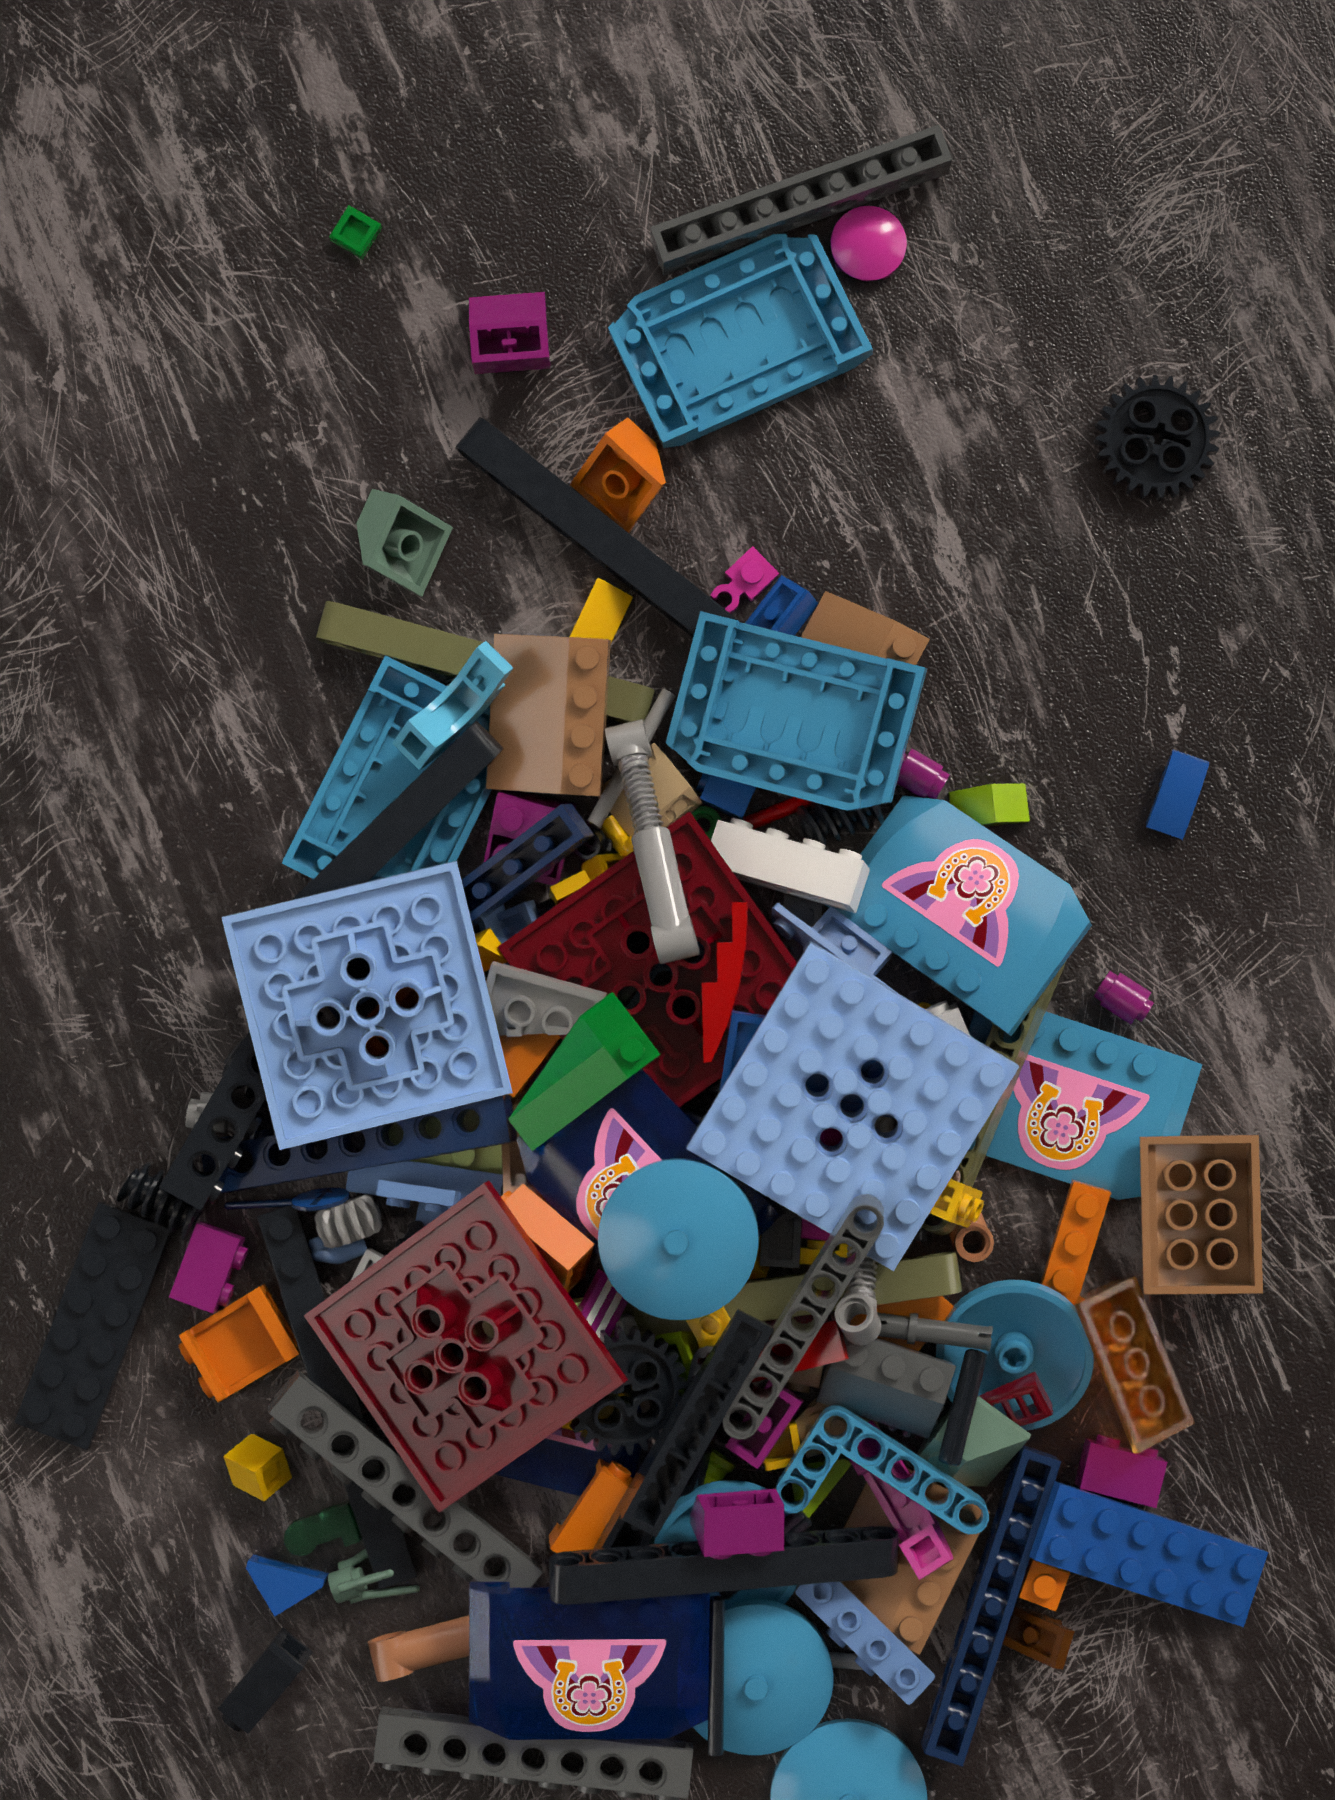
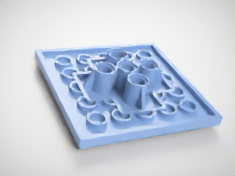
M457 861L222 917L279 1150L513 1093ZM354 958L365 959L370 966L368 975L358 979L352 977L347 971L348 962ZM404 987L413 988L419 995L418 1002L410 1008L400 1006L395 999L396 993ZM363 997H372L378 1001L380 1009L376 1015L364 1017L357 1011V1002ZM325 1006L334 1007L340 1014V1021L332 1027L322 1025L317 1018L318 1011ZM373 1036L384 1037L389 1044L388 1051L381 1056L369 1053L366 1048V1042L369 1038Z
M810 941L686 1149L829 1234L832 1233L850 1202L855 1197L864 1194L875 1196L884 1207V1226L867 1256L894 1271L1017 1072L1019 1065ZM869 1060H876L883 1065L884 1069L879 1077L870 1079L861 1072L863 1064ZM813 1074H821L828 1079L829 1083L825 1090L814 1092L807 1087V1079ZM849 1094H854L862 1099L863 1104L858 1111L847 1112L841 1107V1100ZM882 1115H890L897 1120V1125L890 1132H881L875 1127L876 1120ZM828 1128L837 1129L843 1136L841 1141L834 1146L825 1145L820 1140L821 1133ZM861 1210L855 1214L856 1220L861 1224H871L877 1219L876 1215L870 1210Z

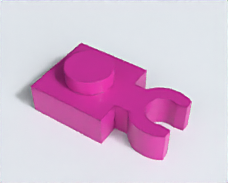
M752 546L725 572V575L731 582L714 588L710 598L716 600L721 594L729 595L732 602L725 610L732 614L738 608L739 598L743 594L752 602L779 576V573Z

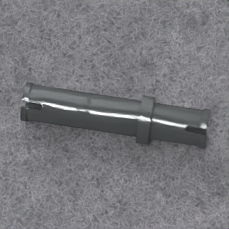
M877 1311L882 1326L878 1336L907 1340V1344L915 1345V1341L990 1351L993 1326L987 1327L918 1318L917 1313H910L909 1317L878 1313Z

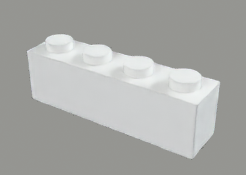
M731 818L730 823L721 820L717 821L711 842L738 880L849 912H857L870 872L867 864L861 860L862 855L847 849H840L839 854L827 851L824 844L804 838L802 843L788 840L789 835L787 833L772 828H767L766 833L753 830L751 823L736 818Z

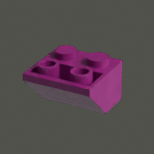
M545 292L469 297L471 358L475 374L551 369Z
M500 790L496 796L484 862L559 805L572 804L576 809L577 803L521 791ZM565 858L537 878L535 882L549 885L559 883Z
M776 1489L698 1494L696 1496L690 1513V1524L704 1557L710 1556L714 1559H727L735 1554L749 1553L754 1556H767L774 1551H784V1504Z

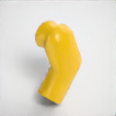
M613 815L606 818L602 825V831L606 838L612 840L613 848L623 859L634 851L631 841L632 836H628Z

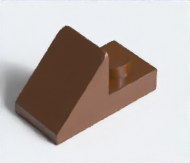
M1015 1605L1003 1645L1052 1668L1063 1670L1075 1631L1062 1626V1621L1057 1618Z

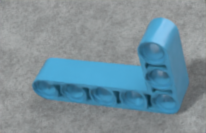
M831 1405L820 1413L780 1475L775 1486L784 1504L785 1512L798 1513L803 1511L842 1453L965 1534L970 1535L982 1532L989 1521L986 1503L977 1493L840 1405ZM831 1416H840L847 1423L846 1430L839 1435L830 1434L824 1427L825 1421ZM865 1438H873L880 1443L881 1448L876 1455L866 1457L859 1452V1443ZM811 1449H817L824 1454L826 1460L821 1467L810 1468L803 1461L804 1454ZM899 1460L910 1461L914 1466L913 1473L905 1479L896 1477L891 1471L893 1464ZM933 1482H941L948 1488V1491L943 1499L931 1500L925 1494L927 1486ZM796 1483L803 1488L804 1495L798 1501H788L781 1493L782 1488L786 1484ZM967 1504L977 1505L981 1509L980 1517L974 1522L963 1521L959 1517V1512L963 1506Z

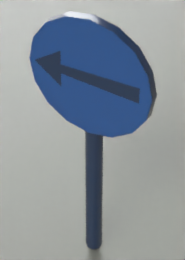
M321 1188L304 1192L293 1199L226 1202L224 1208L233 1210L287 1207L292 1205L296 1210L316 1211L343 1204L349 1199L350 1194L343 1188Z

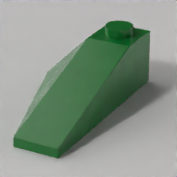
M611 992L580 1015L508 1120L530 1150L533 1151L658 1058L660 1053L615 994Z

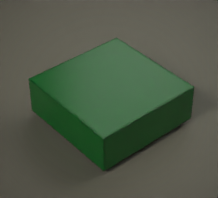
M348 205L329 238L333 243L363 260L380 233L382 225Z

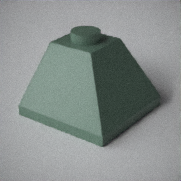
M372 489L356 523L363 565L414 594L423 596L453 527L400 495Z
M978 1396L962 1461L959 1466L946 1465L938 1459L951 1407L941 1417L938 1424L934 1426L929 1439L924 1438L917 1455L964 1486L987 1487L1030 1439L1031 1434Z

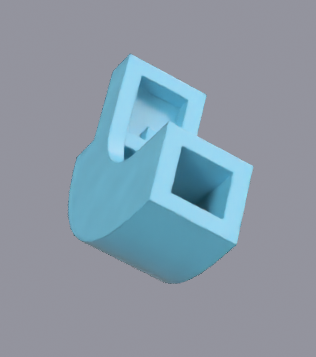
M487 641L483 642L475 649L447 688L427 707L406 722L392 744L421 770L444 752L477 720L505 687L506 684L503 682L514 668Z

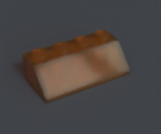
M1136 1276L1107 1282L1080 1295L1074 1306L1133 1453H1140L1195 1424Z

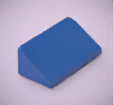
M781 575L745 623L795 636L815 610L818 602L808 590Z

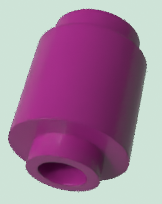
M911 748L908 754H904L897 784L919 797L926 798L927 796L930 799H936L950 774L942 770L943 765Z
M1111 971L1107 973L1093 996L1101 1001L1100 1006L1130 1025L1135 1019L1142 1022L1154 1002L1148 999L1151 991L1124 974L1119 973L1116 975Z

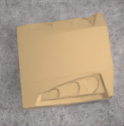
M653 743L650 746L652 757L648 759V764L650 765L648 770L651 771L649 776L653 777L651 782L654 783L653 789L656 790L654 795L657 796L656 801L659 803L657 808L660 809L658 814L662 815L660 819L663 821L662 827L667 828L689 811L692 813L702 805V801L664 752ZM610 780L603 784L602 793L604 792ZM623 789L610 813L631 837L634 835L635 829L632 827V816L629 814L630 810L628 809L627 797L625 796L626 791Z

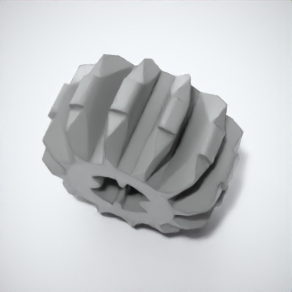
M368 1194L349 1198L343 1204L332 1208L319 1210L314 1217L319 1238L322 1239L324 1247L331 1249L372 1236V1234L379 1232L382 1228L379 1206L375 1203L373 1196Z

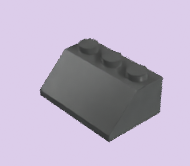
M844 1336L849 1359L827 1364L816 1402L828 1406L840 1405L856 1415L929 1439L944 1406L956 1366L952 1362L876 1338L870 1344L860 1346L852 1344Z

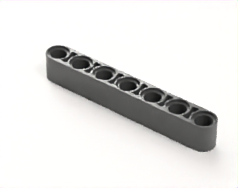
M864 1194L855 1197L850 1202L773 1326V1332L722 1420L723 1428L730 1437L738 1440L747 1439L757 1431L880 1235L884 1226V1207L875 1196ZM861 1210H870L876 1215L877 1219L871 1224H861L856 1220L855 1214ZM841 1243H847L854 1247L856 1252L848 1258H843L835 1253L834 1248ZM819 1277H827L834 1282L835 1286L828 1291H822L817 1289L813 1282ZM799 1310H805L811 1313L814 1319L807 1324H801L794 1320L792 1315ZM777 1344H786L792 1348L793 1352L791 1355L781 1357L776 1355L772 1348ZM757 1377H765L771 1381L772 1386L767 1389H759L753 1385L752 1380ZM745 1410L752 1418L746 1422H740L733 1418L732 1412Z

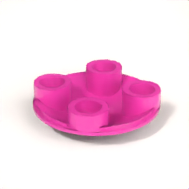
M861 206L848 211L838 220L831 236V252L836 267L858 280L874 281L889 278L901 264L906 252V234L900 221L889 211L876 206Z

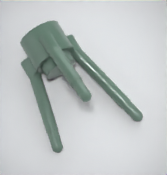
M366 1548L353 1557L338 1562L339 1570L328 1574L330 1590L338 1604L348 1600L353 1604L367 1599L399 1596L420 1591L418 1585L367 1590L368 1584L392 1577L394 1572L388 1569L365 1576L361 1567L354 1569L355 1565L368 1558Z

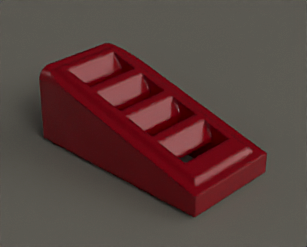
M1035 1371L979 1395V1397L994 1408H996L994 1404L1001 1403L1007 1414L1005 1416L1019 1426L1034 1423L1053 1415L1052 1402ZM1027 1394H1030L1034 1402L1029 1406L1023 1397ZM1014 1398L1020 1407L1015 1412L1009 1400Z

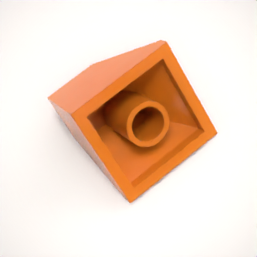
M627 417L604 434L570 485L587 501L629 533L666 483L656 442Z

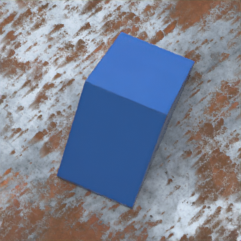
M254 1554L248 1560L246 1566L248 1573L274 1616H277L322 1588L329 1574Z

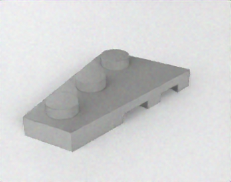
M495 961L491 963L486 981L499 1036L507 1035V1037H519L527 1034L567 1035L580 1015L607 995L606 992Z

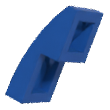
M1172 749L1159 783L1157 796L1147 818L1146 827L1183 840L1209 767L1208 761Z

